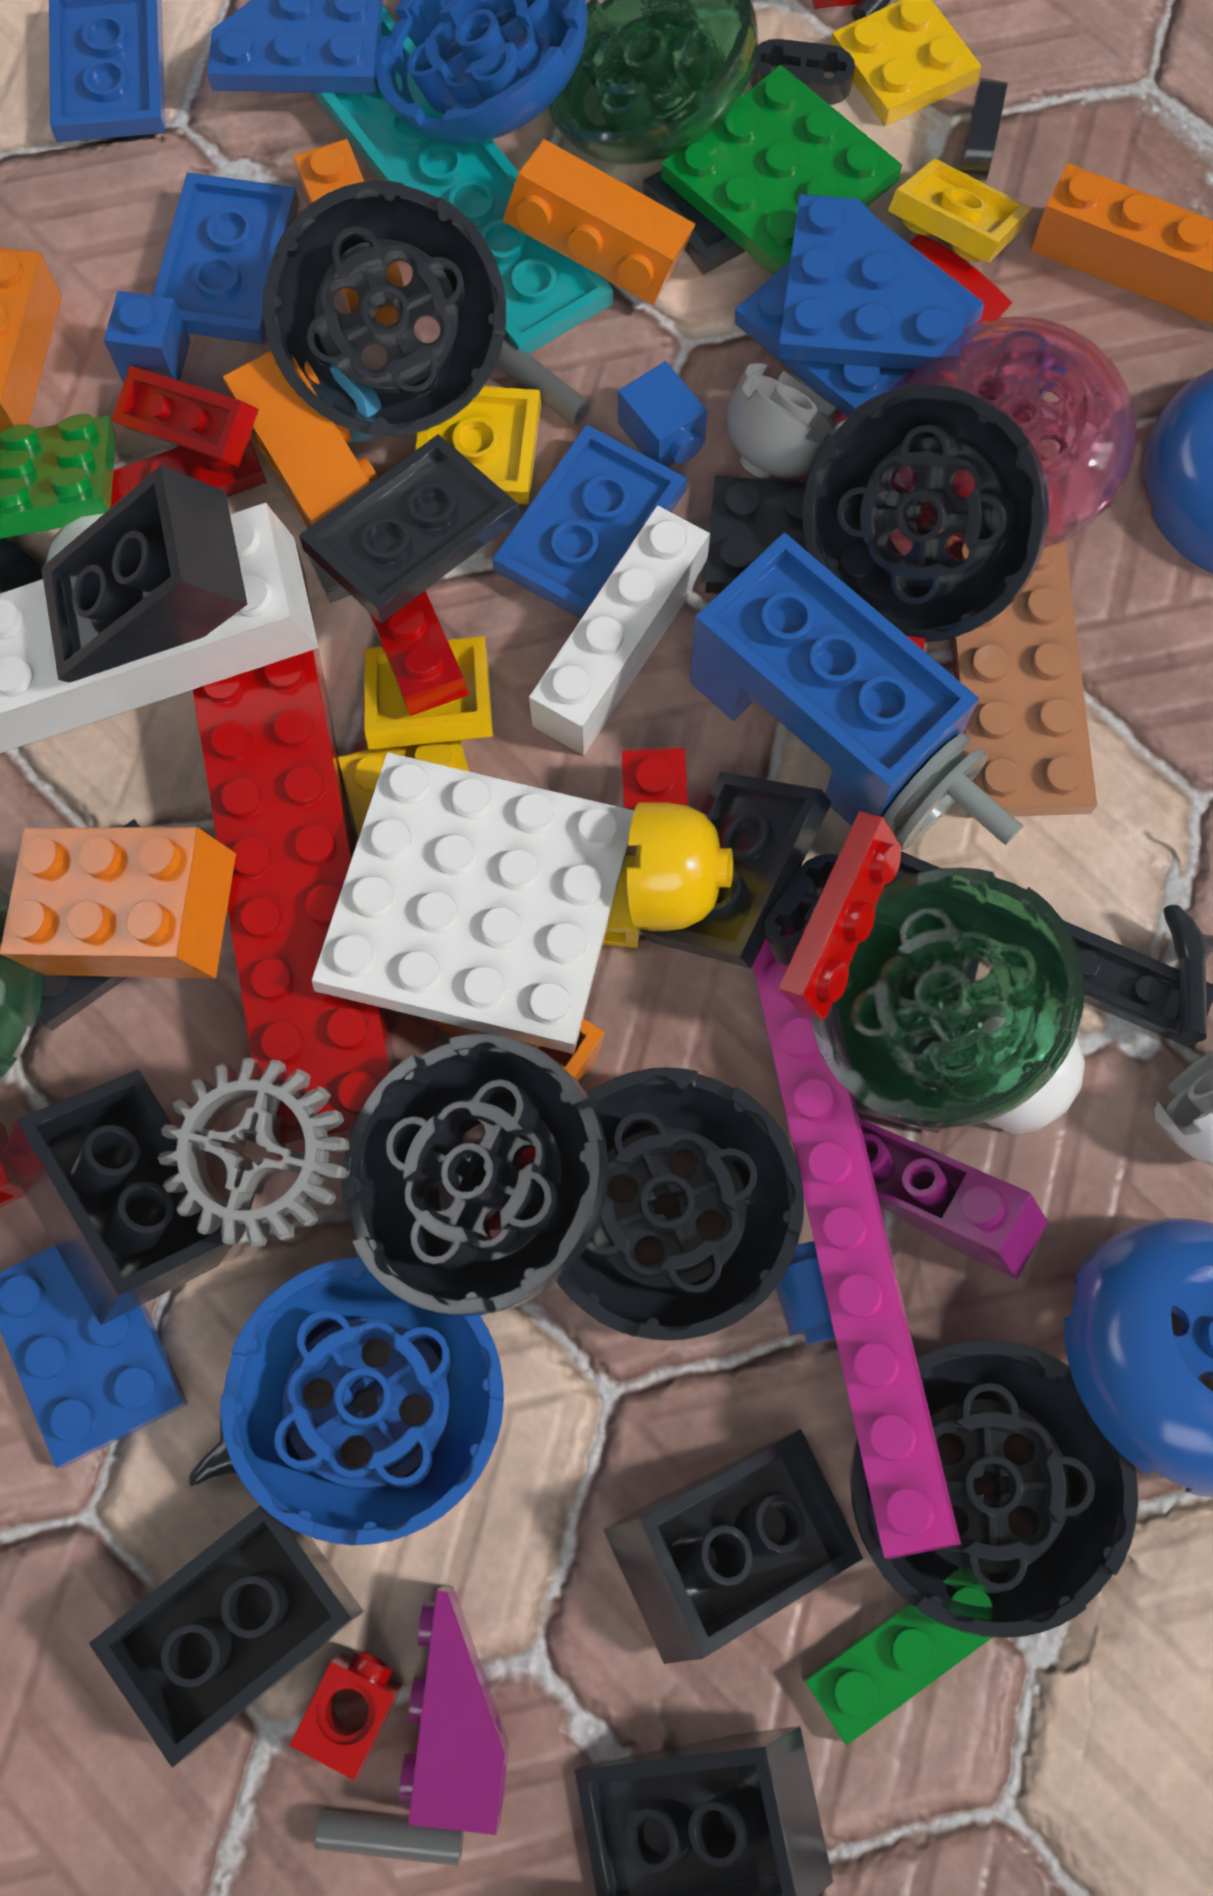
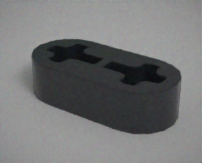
M769 39L761 42L754 49L750 70V83L752 87L772 72L769 71L770 66L782 65L829 105L840 103L849 96L855 64L851 54L842 47L786 39ZM824 72L834 73V78L823 77Z
M981 77L972 107L960 171L977 180L986 181L995 150L1008 82Z
M823 854L807 860L797 870L767 915L764 923L765 934L770 951L776 961L789 966L804 933L801 930L805 924L807 927L839 855ZM816 888L822 889L819 895H817ZM786 934L792 935L790 938L785 937Z

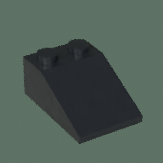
M163 465L156 468L41 567L58 680L68 683L206 637L248 605L226 491Z
M801 1429L657 1499L603 1529L664 1664L704 1659L864 1559Z
M801 1726L734 1734L582 1766L574 1770L597 1896H818L833 1883Z

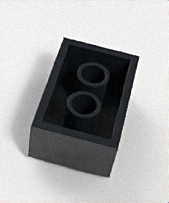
M139 1069L17 1119L2 1154L100 1325L218 1267L233 1246L232 1244L223 1243L221 1235L222 1224L212 1234H202L197 1230L198 1219L202 1210L190 1217L181 1216L178 1213L177 1207L180 1201L187 1195V1190L177 1193L165 1190L164 1182L169 1177L178 1174L179 1170L178 1166L161 1165L158 1157L165 1151H176L178 1140L169 1139L162 1135L161 1129L164 1125H172Z
M260 1505L99 1634L89 1645L173 1768L202 1747L364 1611L313 1539L281 1523Z

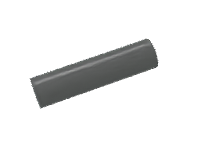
M504 335L501 353L496 366L525 389L540 390L541 401L571 425H577L586 416L590 402L527 352L519 351Z
M321 1809L315 1833V1849L459 1866L464 1831L408 1825V1819Z

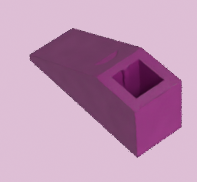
M859 1118L880 1206L957 1252L1018 1280L1048 1223L1032 1194Z
M443 1585L436 1590L435 1602L424 1601L421 1610L418 1646L429 1647L426 1677L415 1676L412 1684L408 1722L420 1724L417 1754L405 1753L399 1784V1801L411 1802L408 1825L496 1835L502 1816L509 1741L454 1586Z

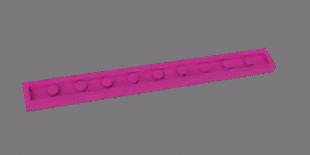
M806 924L804 925L801 931H805ZM788 934L785 935V937L790 938L792 936ZM766 938L753 964L793 1149L802 1178L806 1208L884 1558L893 1559L960 1545L959 1534L833 1008L831 1005L825 1020L822 1021L803 1015L794 1007L779 989L788 966L776 961L770 951Z

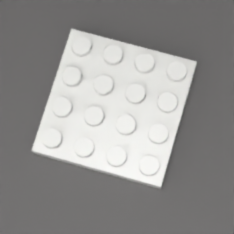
M387 752L312 978L314 991L574 1054L628 848L629 830L634 810Z

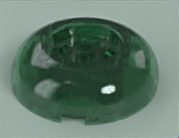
M590 0L587 3L588 26L582 56L570 81L553 103L548 106V109L561 134L577 149L600 161L621 165H638L659 161L686 150L689 145L706 137L727 117L741 98L750 80L758 49V22L752 0H605L601 4L598 0Z
M959 867L930 870L911 875L883 888L874 908L875 920L872 930L866 940L859 942L848 966L849 977L844 993L837 1001L832 1002L824 1021L811 1017L817 1046L825 1063L846 1090L861 1103L885 1117L911 1126L937 1129L968 1127L990 1121L1016 1109L1038 1093L1057 1073L1067 1058L1080 1028L1084 1009V975L1079 953L1064 921L1055 909L1030 887L1024 889L1012 882L996 878L994 872L983 869ZM973 960L986 962L991 966L989 973L980 980H971L965 976V969ZM916 984V1000H905L910 989ZM996 1016L1005 1019L1002 1027L992 1034L981 1031V1027L987 1019ZM932 1036L941 1039V1042H932L922 1055H916L917 1046L923 1039Z

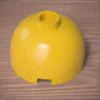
M674 803L637 804L633 812L628 845L637 846L635 867H627L628 904L633 925L640 927L639 930L669 931L683 929L703 920L714 908L719 888L731 887L733 879L732 849L720 848L715 826L705 814L690 806Z

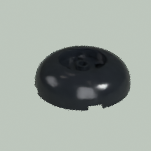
M367 181L338 188L311 203L290 223L274 249L275 254L263 290V318L267 339L275 361L295 392L310 407L335 424L352 431L375 436H404L427 431L443 424L466 408L480 393L496 366L501 353L506 327V298L500 270L487 242L473 223L443 198H437L422 190L404 186V183L394 181ZM403 261L411 267L413 272L412 279L406 286L396 287L388 281L386 276L387 269L393 262ZM340 289H352L359 296V306L351 314H342L334 306V297ZM383 306H391L398 312V315H396L397 322L391 327H386L383 322L378 323L376 321L377 311ZM429 317L436 320L439 324L440 335L432 343H423L415 336L414 326L421 318ZM368 345H380L387 352V362L379 370H370L362 362V352ZM293 357L300 366L301 370L303 371L304 375L311 384L317 396L307 386L305 381L300 376L297 367L294 363ZM306 361L312 367L320 384L315 383L306 374ZM330 368H338L357 383L374 389L381 403L380 410L369 417L359 413L355 401L334 379Z
M913 385L897 388L867 400L856 408L857 411L846 419L834 434H830L827 437L811 467L803 501V531L807 552L906 636L925 638V642H934L958 637L973 631L1004 611L1018 597L1035 572L1042 556L1050 521V499L1047 479L1040 457L1031 440L1010 415L986 398L967 390L943 385ZM903 466L911 467L917 474L916 487L910 493L899 490L895 482V476ZM963 469H968L974 477L975 488L969 497L961 496L956 491L954 485L956 475ZM930 503L931 507L938 512V520L935 523L929 519L927 514ZM897 529H899L903 536L913 541L912 548L906 555H902L891 539L892 534ZM956 533L965 534L963 540L969 550L968 558L964 560L955 558L949 550L950 539ZM854 544L869 547V553L873 561L887 571L885 597L863 594L858 583L852 581L843 573L840 566V557L847 547Z
M471 1034L449 1038V1044L435 1048L420 1057L413 1054L387 1074L365 1102L348 1139L349 1149L344 1154L343 1167L346 1168L347 1172L345 1178L341 1179L342 1202L349 1205L351 1222L357 1238L352 1242L358 1255L367 1269L390 1292L415 1306L442 1314L478 1316L498 1313L530 1301L549 1289L568 1272L586 1249L596 1230L606 1199L608 1185L606 1140L596 1109L585 1090L560 1063L543 1051L514 1038L492 1034ZM482 1123L485 1128L483 1141L479 1145L474 1143L464 1144L463 1135ZM535 1147L536 1157L534 1163L529 1164L520 1171L518 1167L520 1155L527 1148ZM442 1184L455 1197L451 1207L444 1211L441 1210L439 1201V1186ZM500 1211L501 1227L503 1229L498 1236L493 1238L489 1232V1221L493 1214Z
M662 1067L633 1071L615 1077L588 1092L587 1095L596 1109L606 1140L608 1155L607 1193L600 1220L590 1242L576 1263L557 1281L559 1287L571 1301L598 1322L621 1333L648 1340L680 1341L704 1337L721 1331L752 1313L769 1297L786 1274L795 1254L804 1219V1193L799 1165L791 1145L777 1122L761 1104L738 1087L734 1089L716 1079L698 1074V1071L685 1068ZM689 1151L695 1155L699 1166L694 1175L682 1178L672 1172L669 1162L675 1153ZM627 1176L635 1181L638 1191L632 1201L618 1203L611 1198L608 1189L610 1183L616 1177ZM662 1197L674 1199L679 1206L677 1216L667 1220L663 1214L656 1215L653 1207L655 1202ZM709 1211L719 1214L725 1224L723 1234L717 1239L712 1240L700 1236L696 1229V1220L699 1215ZM642 1238H655L663 1246V1257L655 1265H643L635 1257V1245Z
M974 1340L951 1344L917 1358L936 1440L944 1433H951L958 1437L962 1443V1456L957 1462L950 1465L941 1463L951 1505L957 1506L963 1511L966 1517V1527L959 1535L960 1545L893 1559L884 1558L859 1442L856 1436L850 1464L851 1504L858 1531L870 1558L887 1582L908 1603L926 1616L965 1633L995 1638L1024 1637L1045 1632L1070 1621L1087 1609L1086 1605L1102 1590L1112 1575L1118 1574L1132 1543L1138 1512V1483L1135 1466L1115 1449L1094 1423L1076 1389L1069 1366L1043 1351L1008 1341ZM1014 1433L1022 1434L1031 1444V1456L1024 1464L1017 1465L1012 1463L1004 1453V1442L1007 1437ZM984 1471L993 1477L995 1483L993 1493L983 1499V1494L975 1493L973 1486L974 1478L983 1476ZM1021 1505L1031 1509L1036 1519V1526L1033 1532L1023 1538L1013 1534L1008 1525V1515L1013 1509ZM960 1567L967 1578L975 1584L1000 1592L986 1593L992 1603V1607L968 1605L952 1600V1596L958 1588L944 1583L943 1580ZM982 1573H987L991 1579H986Z

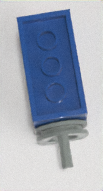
M785 532L695 616L690 683L733 721L753 702L759 703L829 765L832 771L825 793L832 802L830 807L851 826H853L859 811L881 816L892 833L897 829L900 831L896 839L901 845V849L904 850L919 840L956 802L1004 845H1007L1022 829L1023 825L973 782L989 756V753L983 748H978L971 754L967 753L972 739L963 733L979 701V697Z

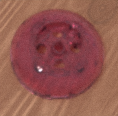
M1023 316L995 318L976 323L964 328L963 334L954 340L942 352L939 358L933 359L915 370L905 386L943 385L967 390L977 395H980L978 390H983V392L994 399L998 398L989 401L1010 415L1023 429L1037 451L1045 471L1049 488L1050 521L1044 548L1066 541L1081 533L1085 526L1111 506L1127 479L1134 458L1137 436L1136 415L1128 386L1120 371L1101 348L1084 335L1065 325L1045 319ZM1043 391H1047L1058 396L1060 400L1058 402H1048L1042 399L1040 395ZM1047 439L1058 442L1060 444L1058 455L1050 459L1041 455L1038 449L1039 442ZM903 466L899 470V474L908 493H910L916 487L917 474L911 467ZM968 469L959 471L954 480L955 489L961 496L969 497L975 488L974 477ZM930 503L927 510L938 518L937 510L933 509ZM956 533L954 536L963 540L965 534Z

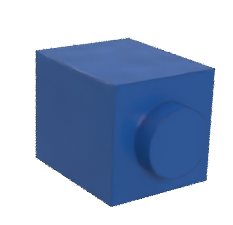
M117 291L104 342L122 381H125L130 365L180 381L191 340L175 299Z
M666 361L618 390V424L643 455L669 467L675 462L677 464L687 462L705 444L707 410Z

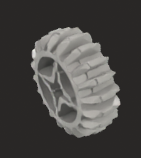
M244 1058L240 1065L239 1077L228 1065L220 1064L215 1067L216 1088L201 1078L192 1081V1090L199 1099L196 1104L181 1099L173 1102V1109L176 1113L184 1116L185 1120L181 1127L164 1125L161 1129L163 1136L178 1141L176 1151H165L159 1155L158 1159L161 1165L178 1166L179 1173L169 1177L163 1186L167 1192L171 1193L188 1191L187 1195L180 1201L177 1211L181 1216L190 1217L202 1210L197 1225V1230L200 1233L212 1234L222 1224L221 1235L223 1243L238 1244L246 1230L251 1246H265L269 1238L270 1226L279 1240H289L294 1237L292 1214L305 1226H312L318 1221L316 1212L308 1203L312 1198L323 1204H333L336 1195L331 1190L322 1186V1182L325 1176L335 1179L345 1178L346 1168L329 1163L330 1153L347 1151L349 1149V1141L340 1137H328L327 1131L338 1127L343 1123L344 1118L342 1113L336 1110L318 1114L327 1104L331 1095L322 1087L315 1088L305 1094L311 1078L308 1073L298 1069L286 1080L285 1063L273 1059L266 1066L262 1074L257 1060ZM256 1097L254 1108L246 1107L245 1115L237 1127L227 1132L212 1131L217 1120L230 1107L248 1098ZM280 1100L294 1112L301 1124L305 1139V1153L288 1148L282 1140L280 1134L282 1117L276 1115ZM249 1141L267 1147L266 1151L280 1154L283 1156L282 1161L264 1158L263 1162L253 1161L243 1156V1152L228 1149L227 1144L235 1143L245 1146L246 1142ZM206 1151L218 1155L225 1162L228 1171L225 1188L231 1190L229 1201L220 1195L211 1182L206 1166ZM281 1171L299 1173L293 1186L281 1198L267 1206L251 1210L255 1195H262L264 1186L272 1175Z

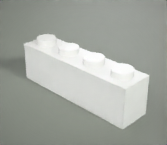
M657 505L529 696L532 727L584 756L707 569L710 533Z

